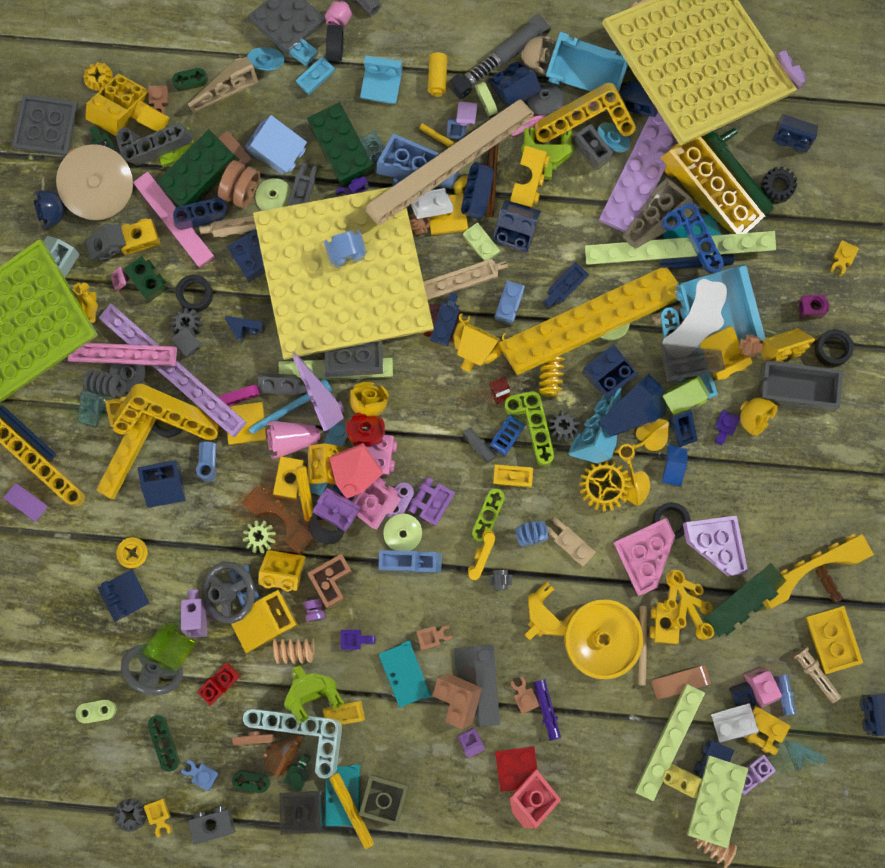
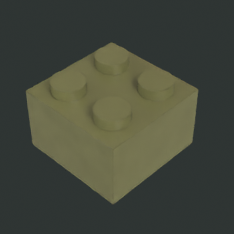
M371 774L359 816L398 826L409 784Z

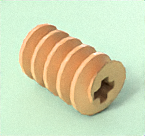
M297 638L295 644H293L292 639H289L288 644H285L284 639H281L280 644H277L276 639L273 640V657L277 664L281 663L282 658L285 664L289 663L290 658L293 664H296L298 659L301 664L305 662V659H307L309 664L312 663L315 654L314 638L311 644L308 643L307 638H305L303 644H301L299 638Z
M694 837L691 841V844L695 841L698 842L697 849L704 846V854L711 851V859L718 856L716 863L719 864L725 861L723 868H727L736 855L737 846L735 844L730 845V841L728 848Z

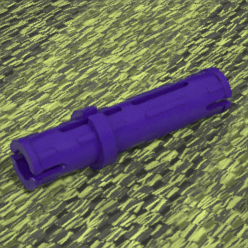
M546 679L534 682L544 718L542 722L546 725L549 741L562 738L557 724L558 717L555 716Z

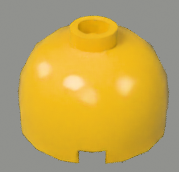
M372 382L358 383L350 391L351 408L355 413L366 414L367 417L379 416L386 408L389 397L388 391L381 385L379 387L373 386L374 383Z
M761 397L745 401L740 408L742 410L740 414L742 427L752 435H759L768 427L769 423L767 421L769 418L773 419L775 417L778 406L770 400Z

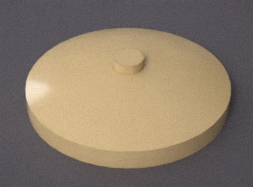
M85 145L74 149L63 159L57 171L56 185L62 202L71 212L88 220H105L117 215L128 204L133 191V177L128 164L116 151L102 145Z

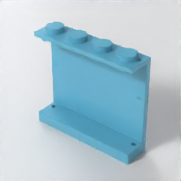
M746 265L735 266L676 285L675 295L677 300L681 302L682 308H680L682 318L685 319L694 303L697 283L700 280L707 279L712 282L723 283L727 288V296L721 310L724 324L719 330L732 326L739 342L741 338L745 339L746 334L758 336L760 340L766 339ZM700 344L692 351V354L696 358L702 359L703 350L700 348Z

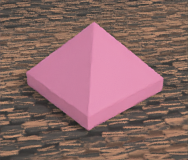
M118 267L110 275L115 292L122 289L129 280L122 267Z

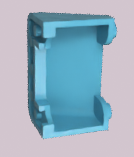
M560 32L546 77L549 78L551 83L559 85L562 82L590 92L603 84L612 83L619 92L628 63L622 54L618 53L617 55L615 50L611 51L580 41L578 38L573 40L572 37H569V34ZM613 92L607 93L606 97L613 95Z

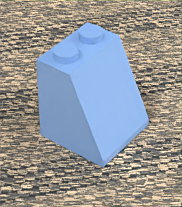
M270 115L261 121L243 149L249 155L279 173L284 174L290 173L296 165L294 161L297 157L300 158L306 150L304 146L307 142Z

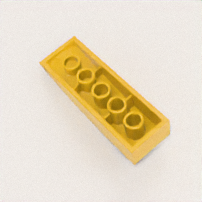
M702 137L682 146L677 142L660 157L693 198L730 233H747L765 217Z

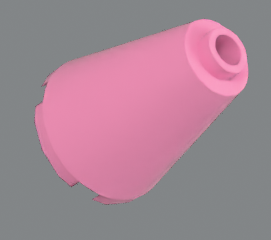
M267 421V425H270V429H267L269 450L274 452V455H270L272 459L302 450L309 445H315L317 440H320V430L315 425Z

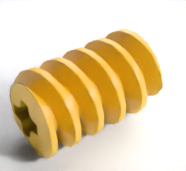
M556 357L542 364L544 366L540 368L542 374L539 377L543 381L539 382L541 389L538 390L540 395L561 397L557 392L563 391V388L558 387V384H562L563 380L558 379V377L564 376V373L559 372V369H563L565 366L559 364V362L565 361V358Z

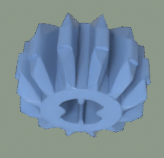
M532 521L522 524L515 529L516 539L520 546H532L548 539V529L544 521Z

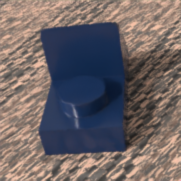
M225 315L226 322L241 344L243 343L245 331L251 335L264 334L265 326L263 322Z

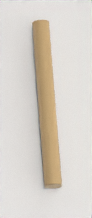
M639 606V623L643 633V646L639 656L638 685H646L647 606Z

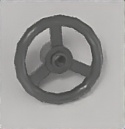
M223 561L213 566L206 574L202 585V598L207 611L213 618L222 623L234 624L243 620L251 611L255 600V587L250 574L243 566L235 562ZM224 569H232L239 573L243 580L235 584L222 583L215 575ZM247 587V600L244 607L239 613L231 616V602L235 599L236 592ZM212 602L216 604L222 603V613L217 611Z
M137 645L128 650L121 660V673L124 680L133 689L143 694H167L176 689L183 679V667L179 658L171 650L160 645ZM145 652H154L165 656L172 662L174 667L161 668L158 663L150 661ZM135 655H137L142 664L138 681L132 677L129 671V662ZM161 676H175L172 682L166 686L156 687Z

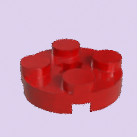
M356 413L346 423V434L354 446L362 443L365 446L380 444L385 435V423L380 416L379 418L377 416L367 417L366 414ZM363 427H367L370 430L363 431Z

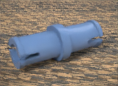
M788 674L775 676L782 695L781 703L784 716L797 714L792 697L794 692H791Z

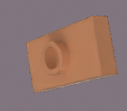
M260 731L248 732V736L233 737V745L271 743L275 741V734L260 735Z

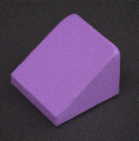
M476 728L457 736L467 758L485 750Z

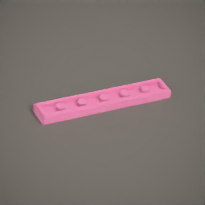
M146 172L133 182L199 268L215 258L193 228L180 230L174 226L173 212L176 207L149 172ZM183 216L177 218L178 220H185Z
M87 343L69 355L67 361L176 367L177 347Z

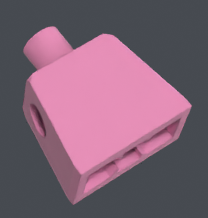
M760 666L743 674L753 690L755 700L760 709L778 701L782 697L770 670Z

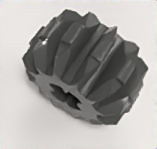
M185 308L184 313L178 310V317L172 315L173 320H175L170 323L171 327H174L172 332L177 334L184 328H188L196 338L195 332H202L199 328L203 326V322L199 321L202 317L200 314H196L194 309L189 312L188 308ZM187 321L189 323L188 327H186L184 324Z
M560 410L559 416L553 413L554 419L548 420V423L551 424L548 427V431H554L550 436L553 438L557 435V442H560L561 437H563L564 442L567 443L568 437L574 440L575 435L573 433H579V429L575 427L580 426V422H573L577 416L569 417L571 411H567L566 415H564L563 410ZM562 422L567 426L566 430H563V427H559Z

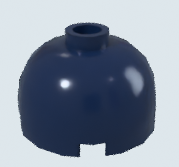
M50 190L35 191L33 196L37 195V200L33 201L39 221L43 220L44 223L41 227L43 229L50 228L60 223L66 206L59 196Z

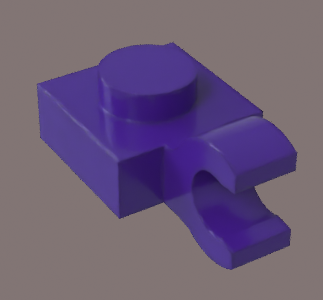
M364 176L360 179L356 178L350 182L348 188H338L335 193L337 196L341 193L345 195L361 193L369 189L368 182Z
M725 410L721 411L715 425V429L720 430L715 443L722 446L727 434L731 436L734 434L740 420L739 416Z
M341 630V650H361V644H375V636H361V630Z

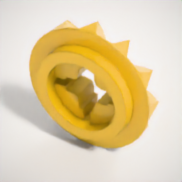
M96 62L95 64H90L87 69H84V82L92 90L100 91L113 79V73L105 63ZM97 71H99L100 75H102L99 76L98 82L94 77Z
M134 537L123 540L119 544L116 553L119 563L130 569L141 566L145 563L148 556L145 543ZM127 548L131 550L137 548L135 553L138 558L133 556L129 558L130 553Z

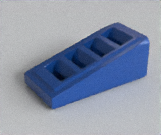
M509 415L489 447L506 457L526 424ZM509 422H512L515 425H517L519 429L516 430L512 426L508 425ZM507 428V429L511 430L512 432H514L515 435L512 436L511 434H509L508 432H506V431H504V430ZM503 434V435L507 436L508 438H510L511 441L508 442L507 440H505L504 438H502V437H500V436ZM499 440L507 445V447L504 448L503 446L498 444L497 441Z

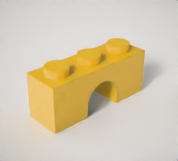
M525 146L520 164L531 169L532 179L527 184L515 183L510 199L511 202L533 207L534 204L538 203L540 193H537L539 185L542 186L545 175L542 174L543 169L548 167L550 161L547 151Z

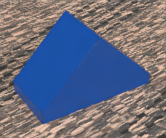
M668 445L662 483L676 486L682 485L687 467V448Z

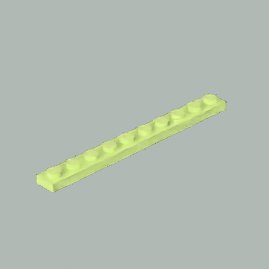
M775 231L711 236L720 255L776 250ZM689 238L651 240L637 249H634L628 242L585 246L586 265L697 256ZM702 242L701 250L708 252L709 245Z

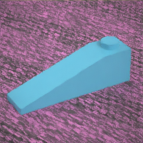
M621 388L609 397L603 394L594 408L596 413L584 423L586 428L582 434H577L568 453L570 456L594 463L608 461L612 458L617 443V435L611 437L598 422L621 400Z

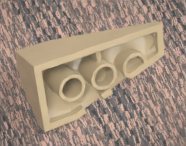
M247 56L236 59L188 103L192 114L258 83L254 67Z

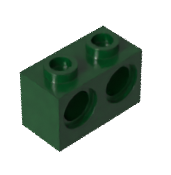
M141 256L125 267L124 270L149 303L167 290L164 286L166 281L160 273L158 275L154 273L155 266L149 259L146 261ZM140 268H146L143 274H138ZM156 282V286L153 289H148L150 283Z

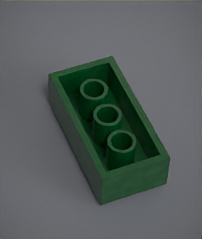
M340 102L307 117L309 128L340 187L344 188L350 185V182L354 179H360L363 176L366 177L374 173L373 163Z
M208 129L156 183L179 206L197 203L222 179L228 165L233 160L239 161L240 159Z

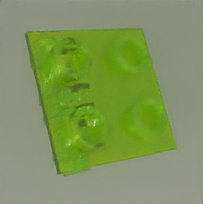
M168 622L164 626L161 625L142 654L178 672L196 642L175 632L174 623Z

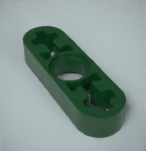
M161 715L153 716L148 721V729L160 766L164 771H174L179 767L180 759L167 720ZM155 719L162 721L160 730L161 732L166 731V734L156 737L155 734L159 733V730L153 727ZM163 737L169 741V746L166 749H161L158 744L159 740ZM172 750V753L168 754L170 759L175 760V763L172 764V768L169 765H165V762L168 761L167 755H164L162 757L161 753Z

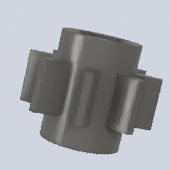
M493 570V575H489V585H493V590H508V585H512V575H508V570Z

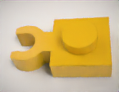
M842 240L832 258L837 260V262L831 266L830 271L833 272L835 267H839L841 269L839 276H842L846 272V265L850 267L859 248Z
M164 798L144 806L150 825L156 823L155 834L157 837L162 836L160 831L162 827L166 828L168 834L172 832L170 824L166 823L165 820L170 818V814Z

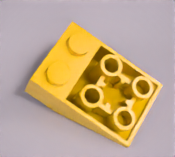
M118 73L86 103V120L116 136L121 128H126L132 120L131 115L138 101L143 102L149 94V90Z
M798 328L760 341L763 343L761 351L764 362L767 360L783 363V360L790 358V360L797 359L806 352L805 350L810 348L815 339Z
M280 590L253 603L251 611L243 620L231 624L246 654L299 626Z

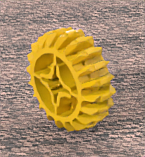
M608 460L605 461V465H602L601 462L598 463V467L591 463L592 471L585 468L588 476L581 475V478L586 482L579 483L581 487H585L580 490V493H587L583 500L591 499L588 503L590 507L596 503L595 510H598L601 505L603 512H606V506H609L610 510L614 511L613 504L620 508V500L623 503L627 502L623 496H630V492L626 491V489H632V485L626 484L631 481V477L624 478L628 471L620 472L623 469V465L615 468L616 461H613L610 466ZM601 471H608L603 478H593L594 475ZM614 473L620 478L622 488L612 483ZM608 480L609 486L611 485V487H606V489L603 491V487L600 486V484H605ZM590 483L600 489L598 498L594 497L590 492ZM608 493H618L611 500H603Z

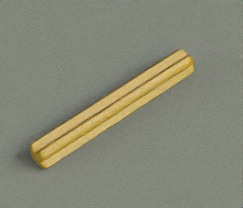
M336 773L330 777V782L363 847L368 849L374 845V841L362 817L359 816V812L340 774Z

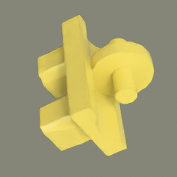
M671 764L669 770H666L664 773L663 782L692 798H697V791L702 778Z

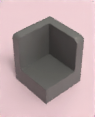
M184 328L171 338L184 356L188 358L203 347L201 342L193 336L188 328Z

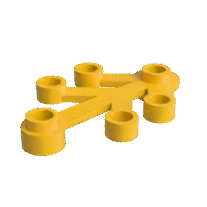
M679 570L669 571L666 575V581L670 588L668 599L663 603L664 609L668 612L676 609L677 603L675 600L677 592L680 596L678 615L673 619V626L676 629L684 628L687 624L686 612L688 611L697 628L696 636L701 640L712 638L714 635L713 627L708 623L703 624L695 607H698L700 612L705 615L713 611V606L710 602H704L695 598L703 594V587L700 584H694L685 580L684 574ZM685 589L690 590L691 595L687 594Z

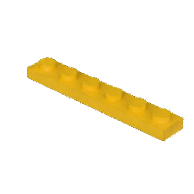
M142 413L132 429L124 435L96 489L98 492L110 499H115L157 418Z

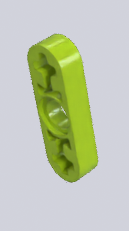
M492 489L486 497L472 531V536L477 542L484 541L483 536L478 538V534L475 533L476 530H481L482 524H479V521L491 525L490 528L486 526L485 530H492L505 499L504 493L500 489ZM496 493H498L499 498H501V501L497 500L494 506L498 507V510H495L493 507L486 506L487 503L491 505L493 498L490 496L495 495ZM486 510L494 513V518L491 521H486L483 518V513Z

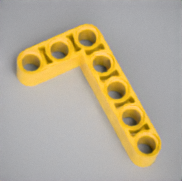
M606 83L538 120L534 128L537 140L545 143L606 109L622 135L629 136L633 134L635 124L615 85ZM613 92V95L606 97L607 93ZM591 102H597L595 105L589 106ZM621 107L620 111L614 112V109ZM574 111H580L579 114L572 115ZM558 120H563L561 124H556ZM629 122V125L622 126L624 123ZM542 129H547L545 133L539 132Z
M136 384L132 387L116 411L113 423V430L116 433L127 434L140 415L145 413L206 440L217 438L219 424L203 410L144 384Z

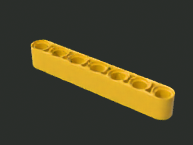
M0 417V443L66 503L75 507L81 506L85 501V494ZM8 430V436L3 439L2 433ZM22 442V448L16 451V445ZM36 455L35 462L30 464V457ZM49 467L50 473L47 476H43L44 469ZM63 480V487L57 489L58 481ZM77 492L78 498L72 502L70 499L71 495Z

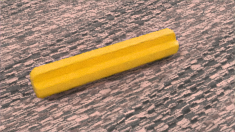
M299 466L296 467L297 482L304 520L309 521L313 514L310 486L306 467Z

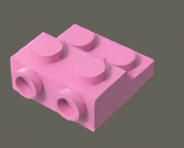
M380 477L363 493L356 495L352 501L360 506L357 516L376 530L387 513L392 515L401 500L397 495L399 491L391 486L387 488L385 486L386 481Z

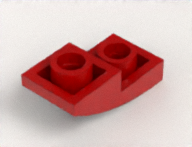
M227 662L197 693L211 706L241 675Z

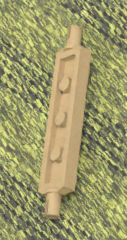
M254 216L215 221L208 226H200L199 229L200 234L212 233L214 237H227L231 234L242 235L256 230Z
M492 259L424 281L427 301L498 278V271L508 268V263L505 260L495 264Z

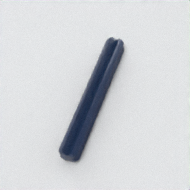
M733 254L721 255L724 265H733ZM698 256L660 259L659 262L660 268L668 269L703 267ZM716 261L710 264V266L717 265Z
M0 406V417L46 460L52 461L56 457V453L7 408Z

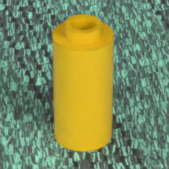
M437 52L429 55L428 92L432 96L439 97L446 93L447 55Z

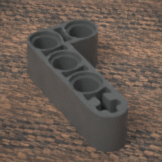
M177 123L141 139L137 133L124 127L117 132L116 137L122 158L132 165L138 166L188 145L193 139V134L189 129Z

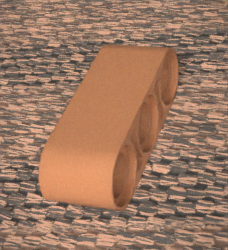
M701 665L653 679L651 683L658 700L680 694L686 683L695 688L710 685L711 681L706 665Z

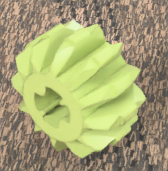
M256 520L254 522L255 527L251 524L247 525L251 530L250 532L244 530L243 533L248 535V537L243 538V541L249 542L246 548L250 549L253 547V553H256L258 548L260 553H264V547L268 550L271 549V546L268 545L269 542L275 544L276 541L270 537L276 536V533L270 532L273 527L271 525L266 527V521L259 525V522ZM259 532H261L264 538L263 540L259 539L260 541L257 542L258 539L255 536L256 534L260 535Z

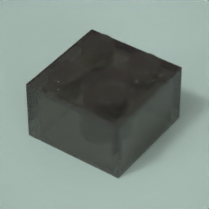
M323 791L279 793L280 835L325 832Z

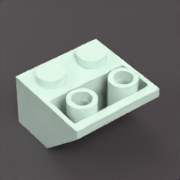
M47 236L44 243L65 278L80 254L67 243Z

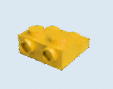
M267 550L259 570L258 585H262L265 588H282L287 592L291 590L297 591L305 564V556Z

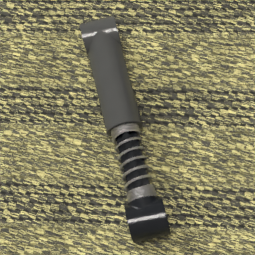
M540 14L535 15L528 21L526 26L495 48L492 54L489 55V58H485V61H481V64H478L477 67H474L473 70L466 74L459 73L448 82L447 86L459 100L464 99L470 94L473 89L472 86L477 83V80H481V77H485V74H489L488 72L493 71V68L496 69V66L505 65L521 53L529 40L534 37L547 36L551 31V27Z

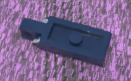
M575 262L550 287L547 292L549 297L544 301V305L548 309L556 302L560 305L589 277V274Z
M451 292L448 302L443 301L440 306L430 338L431 342L449 346L459 314L460 305L456 304L458 294Z

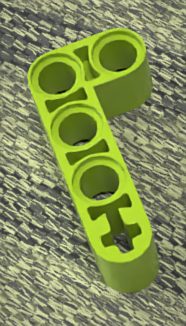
M526 392L508 397L504 405L505 412L511 416L525 414L536 462L542 467L549 466L553 461L554 452L540 395L536 392ZM534 398L537 404L530 406L527 404V399ZM510 402H516L518 404V408L516 410H511L508 407V404ZM538 416L541 418V423L534 424L531 418ZM542 434L545 436L546 441L539 443L536 441L535 436ZM544 447L545 455L550 456L548 457L547 461H545L544 458H540L543 454L542 448Z

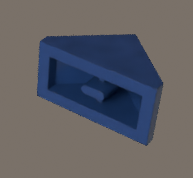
M691 409L675 414L668 420L679 447L698 441Z

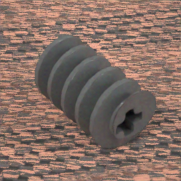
M94 370L86 372L83 382L85 392L114 399L122 398L127 386L126 382L118 374H107L106 372Z

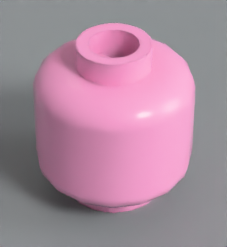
M335 1L328 8L325 19L328 25H342L345 28L352 16V12L346 2Z

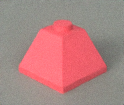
M364 443L332 455L329 458L336 485L346 499L363 493L383 474V471Z
M537 769L529 775L510 797L512 814L524 828H537L561 801L560 797Z

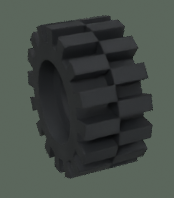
M781 166L779 169L778 167H774L773 170L770 169L761 182V190H763L768 198L772 199L771 202L773 203L775 201L777 203L786 202L796 190L797 183L795 182L797 178H793L794 173H789L790 169L788 168L783 170L784 167ZM773 180H783L786 184L785 190H775L772 186Z

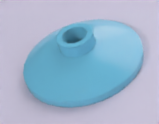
M269 47L255 48L247 55L253 67L260 70H275L284 63L283 54Z
M606 122L599 125L597 132L611 150L625 152L629 149V137L622 135L615 124Z

